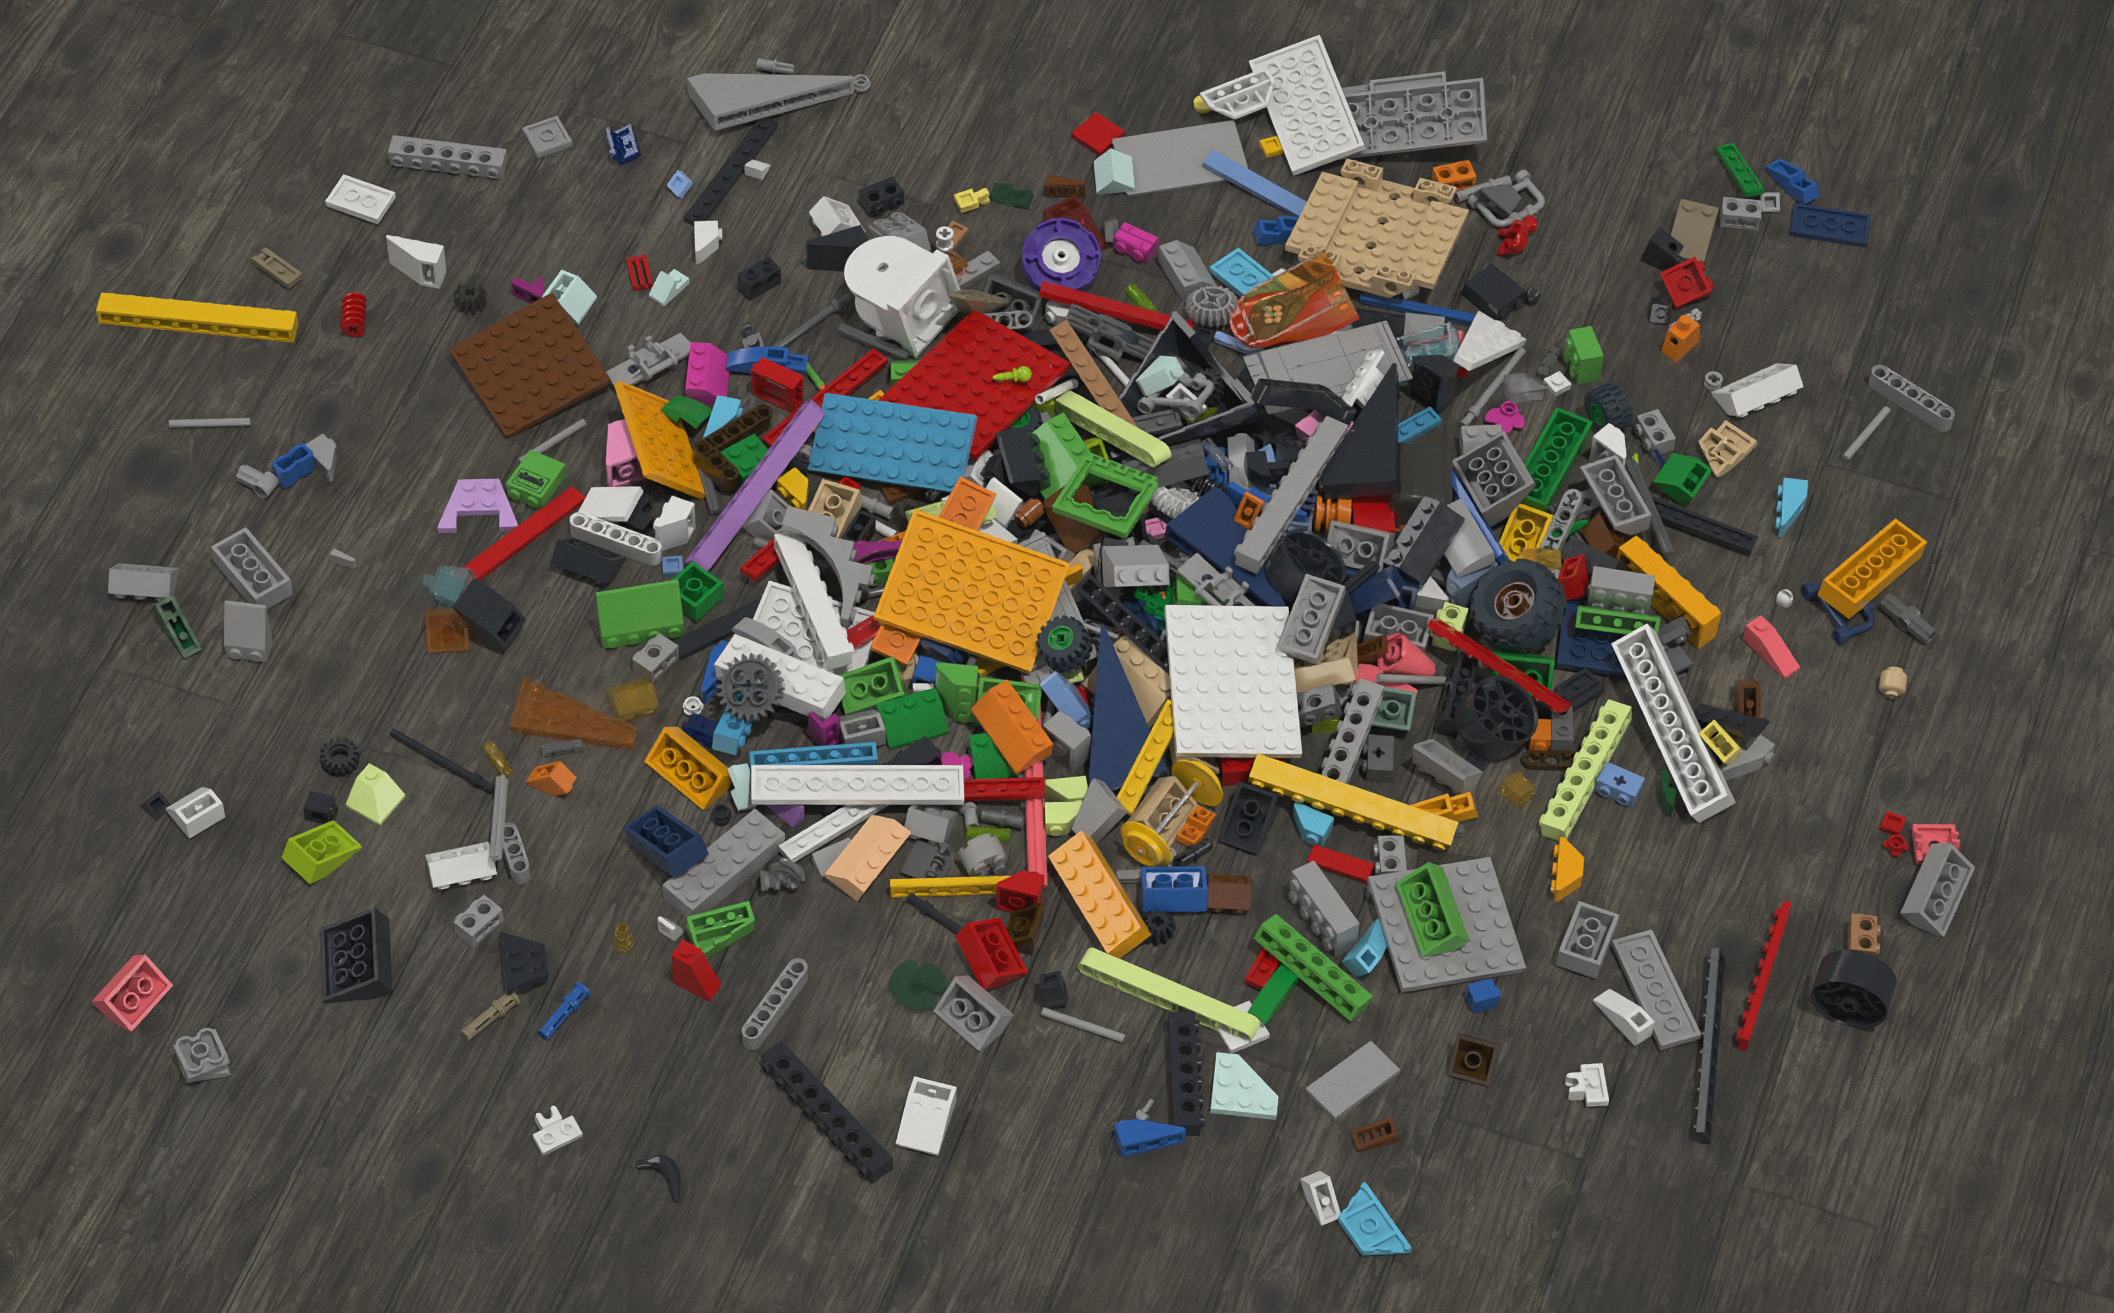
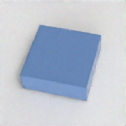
M682 556L662 557L663 578L676 577L683 570Z

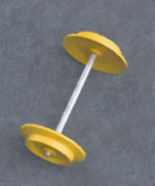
M1177 760L1172 765V775L1179 780L1187 792L1155 831L1135 821L1126 822L1121 826L1120 834L1125 849L1136 861L1149 867H1167L1171 864V850L1159 833L1190 795L1195 801L1207 806H1217L1222 802L1223 791L1219 779L1204 764L1197 761Z

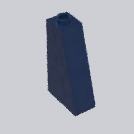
M1394 564L1372 575L1349 594L1354 614L1401 595L1404 580Z

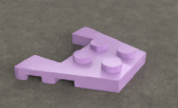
M458 480L439 522L438 533H457V516L499 515L500 532L515 529L518 524L500 480Z

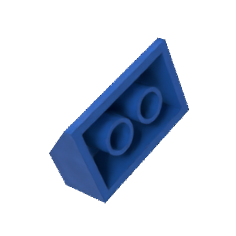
M1205 866L1141 867L1143 912H1148L1149 910L1155 912L1157 908L1160 912L1167 910V912L1172 913L1179 911H1207L1208 887Z

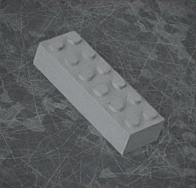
M756 809L752 810L707 848L708 856L687 869L682 875L676 878L671 877L663 884V899L685 918L710 911L779 853L778 846L785 842V833Z

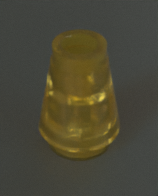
M624 922L617 924L613 938V945L619 951H628L634 945V937L628 924Z

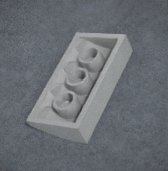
M1462 498L1446 505L1465 519L1444 553L1456 576L1461 577L1495 564L1494 551Z
M1306 574L1279 641L1278 648L1301 660L1318 665L1346 594L1345 586Z

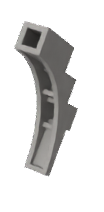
M788 506L782 524L783 532L798 537L812 545L832 566L839 580L843 595L840 617L841 626L849 628L850 621L855 620L857 609H854L856 602H860L862 591L868 592L869 586L873 587L876 576L873 574V566L854 562L857 550H854V542L836 538L839 526L836 525L835 517Z

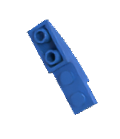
M763 346L744 348L728 353L726 370L751 373L754 363H758L764 357L805 376L808 356L788 353L789 348Z

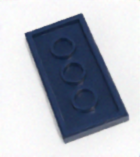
M1794 203L1790 236L1867 248L1871 215Z

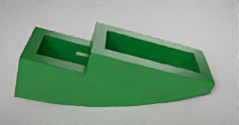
M1281 965L1260 991L1247 1013L1255 1016L1261 1023L1266 1025L1285 1004L1286 998L1296 988L1299 977L1289 968Z

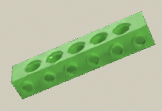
M1275 914L1260 926L1254 939L1348 1020H1354L1366 1010L1373 996L1281 917Z

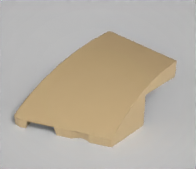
M1726 420L1717 430L1711 427L1698 441L1717 478L1735 467L1757 445L1755 439Z

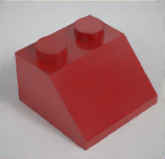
M1023 870L997 882L995 910L1011 913L1012 911L1041 903L1044 896V875L1035 871Z

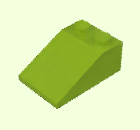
M333 820L289 838L281 858L311 884L328 876L360 851L362 846Z

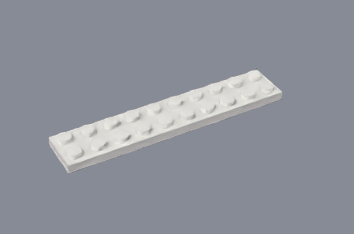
M751 765V804L964 805L963 765Z

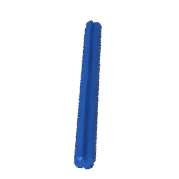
M1361 292L1359 299L1360 303L1414 314L1442 316L1447 321L1471 325L1475 318V315L1472 313L1393 297L1387 298L1368 292Z

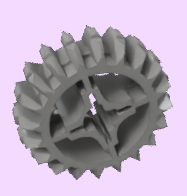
M1206 285L1204 288L1199 286L1198 290L1194 289L1192 293L1188 294L1186 301V313L1190 317V321H1194L1196 325L1201 324L1202 327L1205 325L1209 326V328L1211 326H1216L1217 328L1219 325L1225 326L1226 323L1232 322L1238 311L1237 296L1234 295V292L1229 291V288L1223 289L1222 286Z

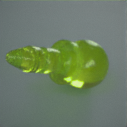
M1211 407L1206 409L1194 421L1186 418L1187 424L1192 425L1206 420V418L1214 415L1218 408Z

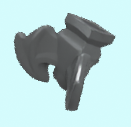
M780 858V862L773 863L770 866V872L760 871L761 891L763 892L769 891L770 888L780 890L782 885L794 890L800 886V882H805L804 869L798 863H794L786 858Z

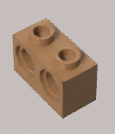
M1851 914L1848 924L1847 950L1867 953L1874 957L1879 956L1880 943H1877V938L1880 937L1881 925H1877V916Z

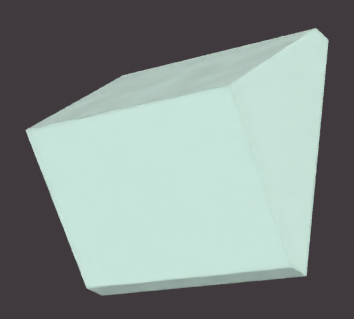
M1110 148L1094 161L1097 195L1135 191L1131 156Z

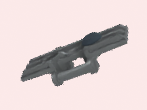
M1071 304L1065 319L1072 328L1090 336L1086 348H1093L1115 358L1114 361L1116 362L1119 361L1123 351L1144 360L1155 340L1133 331L1131 327L1105 314L1097 315L1078 305ZM1089 322L1095 323L1097 327L1091 326ZM1104 336L1113 340V347L1110 348L1099 343V339Z

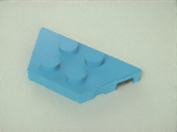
M1366 1182L1362 1183L1360 1190L1355 1197H1352L1348 1207L1342 1211L1338 1218L1342 1228L1361 1255L1410 1253L1412 1249L1410 1244Z

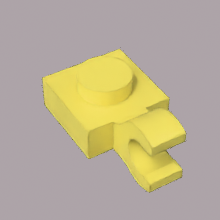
M987 188L975 193L972 189L954 194V200L961 213L979 208V203L987 204L990 202Z

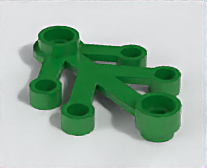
M1173 585L1167 587L1165 599L1155 586H1138L1134 591V596L1139 600L1146 601L1144 606L1146 612L1165 620V612L1163 611L1165 605L1172 604L1171 590Z

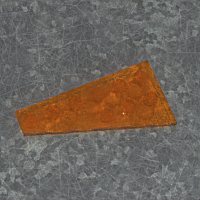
M523 676L510 723V731L569 740L581 739L583 742L634 749L638 734V727L621 719L604 715L603 711L593 710L587 707V704L561 692L551 691L547 689L546 685L541 683L538 685L530 681V678Z

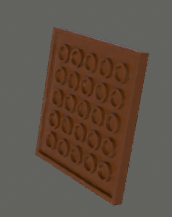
M553 292L449 348L452 357L507 440L612 383L610 377Z

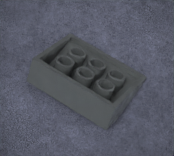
M1505 431L1452 461L1490 527L1507 518L1536 486Z
M1200 438L1168 446L1171 451V458L1155 467H1151L1133 456L1122 459L1123 468L1128 466L1142 472L1141 477L1144 473L1158 477V487L1209 474ZM1129 488V491H1130V492L1133 491L1134 494L1140 492V491H1137V490H1134V489Z

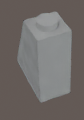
M1094 778L1089 785L1072 830L1076 834L1083 831L1093 838L1097 844L1128 810L1105 782Z

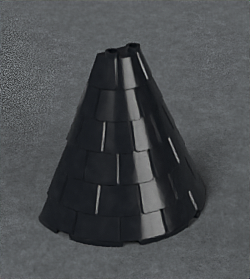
M1176 310L1172 313L1164 330L1159 333L1137 373L1133 374L1123 393L1119 396V400L1131 418L1146 415L1138 410L1137 403L1141 398L1148 396L1143 395L1136 380L1159 356L1176 357L1183 371L1190 377L1194 378V373H1200L1201 369L1204 372L1206 368L1217 371L1225 384V391H1223L1224 395L1220 397L1219 401L1214 400L1215 404L1213 405L1209 403L1207 409L1194 421L1183 419L1180 416L1182 429L1157 438L1167 446L1217 434V432L1263 421L1267 418L1260 404L1251 399V393L1237 378L1234 380L1211 355L1196 332ZM1172 385L1165 388L1158 397L1166 398V395L1176 386ZM1155 405L1151 413L1172 408L1170 406ZM1160 433V434H1156V435H1152V436H1153V437H1156V436H1159V435H1162V434H1165V433ZM1103 440L1110 460L1120 462L1124 458L1131 457L1130 454L1122 452L1123 450Z

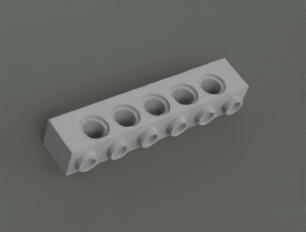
M395 135L392 136L388 150L389 165L497 179H503L508 163L506 149Z
M1360 678L1358 685L1354 684L1351 692V696H1353L1351 703L1347 702L1344 714L1346 716L1343 721L1340 720L1336 730L1338 733L1337 738L1332 739L1329 746L1331 753L1329 758H1324L1321 767L1323 769L1322 776L1329 777L1331 774H1336L1339 776L1336 780L1346 784L1350 781L1384 696V686ZM1360 701H1366L1368 702V705L1360 706L1358 703ZM1353 719H1359L1361 723L1355 725L1352 724L1351 721ZM1347 737L1354 739L1351 743L1343 741ZM1338 756H1345L1346 760L1338 761L1336 758Z

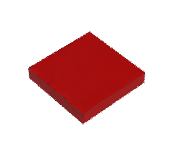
M1097 112L1071 133V138L1098 156L1103 155L1113 146L1112 139L1125 136L1123 129Z

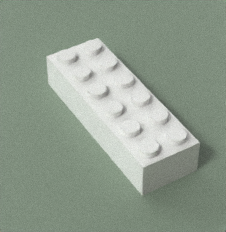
M736 634L714 664L718 679V677L725 676L722 669H729L728 662L732 665L735 664L734 657L741 661L742 654L746 655L749 659L750 653H753L755 658H757L758 654L763 656V660L766 657L771 660L770 664L774 662L777 665L775 670L779 669L782 672L778 677L784 679L782 683H779V685L785 687V690L779 691V694L784 697L777 698L776 701L780 705L806 716L813 712L821 722L831 716L846 693L843 677ZM742 672L738 675V682L745 678V673ZM764 672L759 674L758 682L765 679ZM753 684L751 685V687L735 686L738 688H746L749 691L750 688L768 689V686L756 687ZM760 693V694L758 695V696L764 698V694H763V693Z

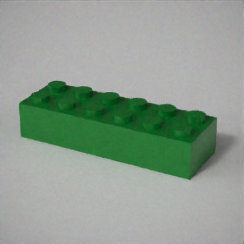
M1556 407L1524 463L1536 486L1521 501V504L1548 513L1549 508L1554 503L1591 436L1593 421Z

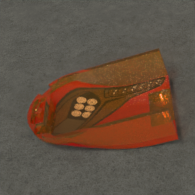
M1324 249L1245 293L1238 300L1235 312L1231 313L1230 326L1234 335L1242 344L1261 348L1290 344L1328 335L1360 319Z

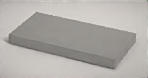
M1370 1041L1309 1085L1305 1092L1336 1121L1400 1074V1069Z

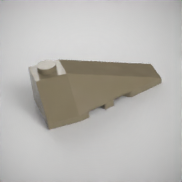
M974 289L947 292V296L960 312L967 315L971 311H979L983 314L993 313L1009 302V299Z

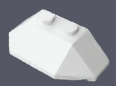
M1263 68L1201 92L1200 97L1208 108L1235 120L1268 107L1275 79L1267 68Z

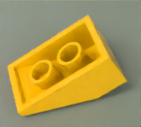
M1521 503L1513 510L1499 541L1510 561L1515 562L1516 559H1529L1530 561L1537 562L1541 554L1540 546L1553 520V515Z

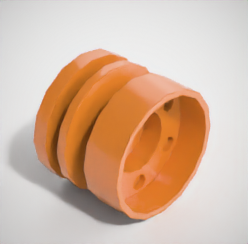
M1318 491L1312 516L1314 533L1319 534L1320 526L1324 525V534H1328L1331 520L1350 524L1352 497L1336 498V501L1326 499L1325 501L1322 500V491Z

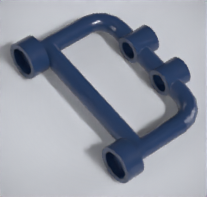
M1811 582L1801 585L1802 596L1806 600L1817 597L1838 626L1832 633L1838 645L1848 642L1850 636L1867 631L1875 624V616L1873 614L1875 607L1872 601L1859 611L1861 615H1865L1867 621L1848 628L1836 609L1817 596L1822 582L1815 585Z

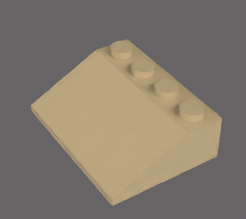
M1124 634L1113 646L1150 728L1159 717L1167 699L1172 701L1170 675ZM1098 664L1083 683V686L1094 696L1096 694Z
M1356 634L1341 637L1326 644L1318 665L1293 656L1296 694L1331 683L1334 686L1336 684L1342 683L1347 685L1354 682L1358 674Z

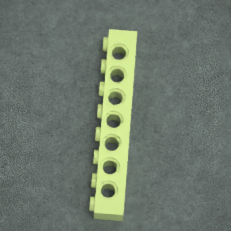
M1609 699L1605 706H1601L1597 721H1593L1590 727L1589 736L1584 737L1580 752H1576L1572 767H1568L1566 770L1565 780L1563 783H1559L1555 798H1551L1549 801L1547 813L1543 814L1540 818L1539 826H1541L1542 836L1557 841L1560 840V837H1565L1567 840L1595 788L1598 776L1606 762L1610 761L1632 720L1631 706Z

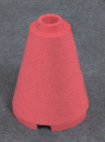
M1395 633L1387 638L1388 653L1378 659L1379 668L1383 669L1384 672L1396 675L1434 676L1436 671L1435 663L1405 635Z

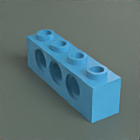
M743 693L737 695V703L743 700ZM757 696V703L763 701V698ZM724 711L714 731L712 749L736 755L739 748L744 747L746 735H750L752 723H755L756 720L753 716L752 721L749 722L745 716L744 720L741 721L738 719V715L735 718L731 716L732 711Z

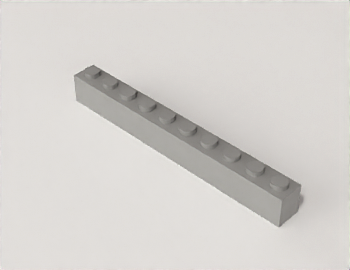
M1328 416L1325 417L1323 422L1317 424L1314 436L1310 435L1306 448L1300 450L1296 463L1292 462L1288 475L1282 477L1279 489L1273 491L1270 498L1271 501L1265 503L1261 516L1255 518L1252 530H1247L1243 539L1244 542L1242 545H1237L1234 555H1236L1235 565L1258 574L1322 476L1323 469L1346 436L1348 425Z

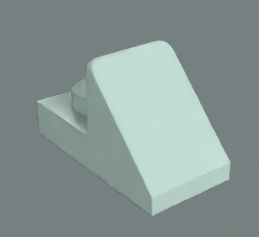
M675 269L669 274L661 271L649 293V297L665 306L689 284V278Z

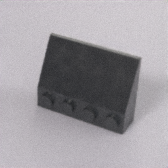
M373 907L320 928L324 1003L374 999L392 992L389 918Z

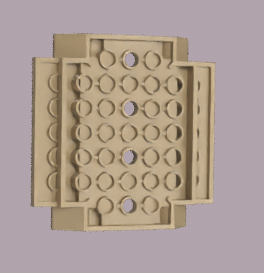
M1346 159L1341 169L1343 177L1322 172L1285 244V251L1299 254L1298 260L1316 279L1336 269L1342 281L1338 285L1391 298L1408 289L1415 290L1416 286L1434 290L1469 214L1467 209L1448 205L1452 201L1457 187L1420 178L1416 187L1412 188L1382 180L1383 168L1350 159ZM1334 274L1330 276V281L1333 279Z

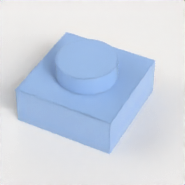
M677 170L667 186L677 197L683 198L693 182L682 171Z

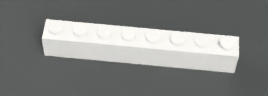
M784 532L774 534V548L828 670L852 664V655L855 654L853 644L851 642L848 643L847 631L845 627L840 625L839 613L833 609L832 597L827 596L826 584L820 580L819 568L813 564V555L811 551H807V543L798 537Z

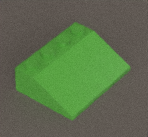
M1064 413L1045 421L1033 432L1040 439L1039 446L1045 456V466L1050 473L1049 480L1051 486L1040 492L1044 499H1047L1066 485L1084 456L1089 457L1091 454ZM1088 473L1082 484L1091 488L1103 482V478Z
M678 579L596 592L598 625L603 649L648 642L659 633L666 638H677L684 635Z

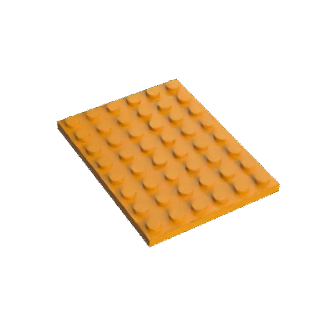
M914 509L873 620L1030 674L1038 654V647L1036 645L1038 640L1037 634L1042 632L1040 628L1046 626V622L1052 616L1070 563Z

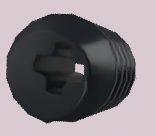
M1211 472L1207 475L1192 478L1188 485L1193 484L1192 491L1199 488V496L1207 493L1215 486L1219 490L1227 492V487L1223 488L1224 481L1217 484V476L1210 479Z

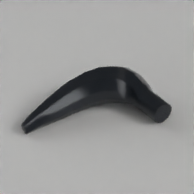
M657 1155L649 1159L637 1160L638 1169L656 1168L664 1174L673 1202H678L681 1176L676 1162L666 1155Z

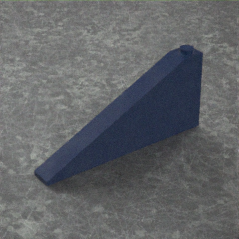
M1216 486L1167 524L1164 537L1190 558L1198 553L1221 574L1229 566L1233 570L1232 579L1240 586L1244 581L1247 582L1250 586L1244 596L1255 606L1286 607L1281 595L1269 582L1264 564L1258 574L1235 565L1236 555H1234L1237 545H1242L1244 542L1243 539L1247 529L1233 521L1237 510L1231 498L1225 492L1219 490Z
M1104 625L1100 630L1089 785L1094 778L1105 782L1114 795L1118 796L1151 731ZM1162 758L1149 784L1156 782L1158 778L1167 777V768Z

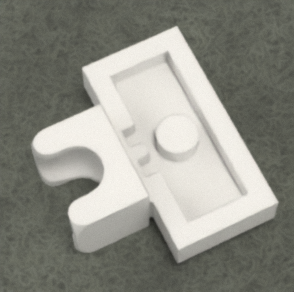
M1602 1063L1584 1064L1580 1066V1072L1568 1073L1566 1075L1565 1085L1572 1086L1569 1089V1100H1583L1585 1097L1586 1107L1607 1106L1609 1104Z
M555 1106L551 1107L550 1119H545L541 1113L535 1115V1122L540 1131L533 1134V1139L542 1156L581 1138L583 1135L574 1117L570 1116L562 1120Z

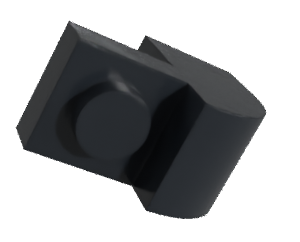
M1265 451L1245 452V474L1253 485L1260 488H1269L1270 482H1279L1284 475H1288L1290 468L1288 461L1268 463Z
M646 493L642 495L628 521H624L625 528L646 536L653 532L654 517L648 514L652 510V496Z

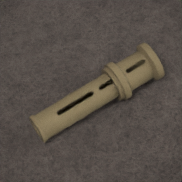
M505 990L503 996L491 1002L490 1008L460 1030L462 1037L469 1042L495 1019L506 1016L508 1010L514 1005L518 1006L520 1004L518 996L514 992L511 995H506Z

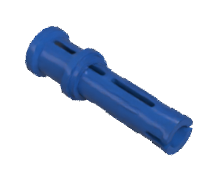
M576 982L572 991L562 998V1004L541 1029L537 1031L542 1039L549 1040L571 1012L577 1011L581 1002L585 998H589L591 993L585 985Z

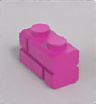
M1126 222L1123 223L1113 238V248L1119 253H1126L1132 256L1136 261L1148 263L1158 250V237Z

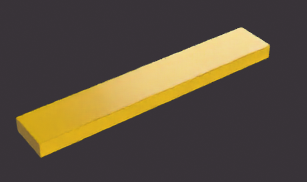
M1168 699L1117 796L1119 801L1128 810L1127 815H1133L1174 735L1172 701Z
M1010 876L890 879V897H908L911 893L917 897L995 895L997 882Z

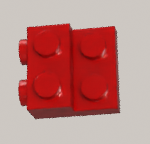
M1696 256L1660 273L1676 309L1712 294L1713 283L1710 277H1705L1703 273L1706 271L1702 260L1698 261Z

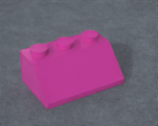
M691 342L686 378V397L697 400L704 405H714L717 396L727 397L730 373V370H726L728 355L711 343Z

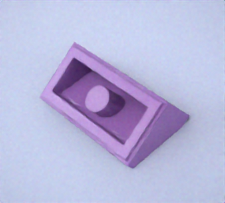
M765 804L792 827H795L804 820V806L802 804Z

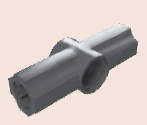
M1888 593L1880 602L1879 607L1894 619L1896 626L1901 631H1909L1924 644L1930 643L1936 636L1937 630L1922 618L1920 611L1916 607L1905 605L1892 593Z

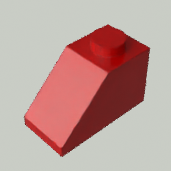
M1584 554L1567 558L1562 565L1557 580L1564 589L1566 600H1577L1586 595L1589 581Z

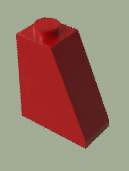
M682 940L671 955L673 984L710 1002L721 988V983L702 949Z

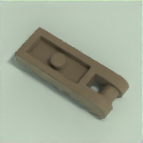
M266 247L260 251L258 256L254 255L250 259L251 264L255 268H260L287 289H290L303 279L300 271Z

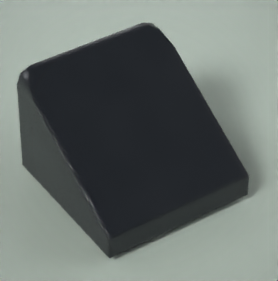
M158 791L140 806L153 819L157 820L167 812L166 808L170 806V803Z

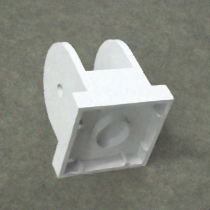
M883 236L871 239L860 245L853 251L846 262L844 276L848 288L856 296L855 306L860 319L869 327L900 343L902 348L909 351V355L914 358L918 357L960 311L947 296L948 291L960 290L949 256L939 250L932 254L904 238Z

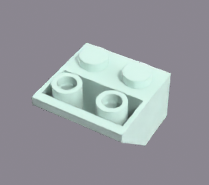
M564 270L559 272L542 296L543 298L553 292L575 325H579L597 300L595 293L579 276Z

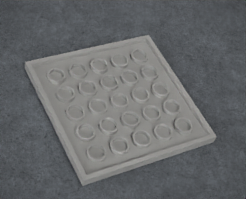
M1490 857L1438 865L1444 869L1470 941L1452 952L1423 957L1396 886L1397 881L1417 869L1368 877L1367 882L1401 992L1525 972L1526 966Z

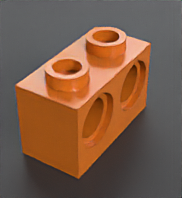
M1466 160L1433 167L1431 181L1457 187L1456 191L1475 186L1477 176L1470 161Z

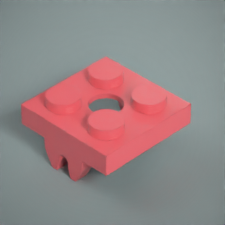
M1955 824L1912 825L1916 865L1923 864L1929 850V843L1932 841L1951 843L1959 850V832H1956Z

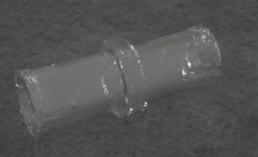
M1207 438L1209 444L1204 440L1201 445L1209 455V459L1216 463L1224 473H1227L1226 468L1230 471L1233 468V463L1225 456L1223 449L1218 448L1210 438Z

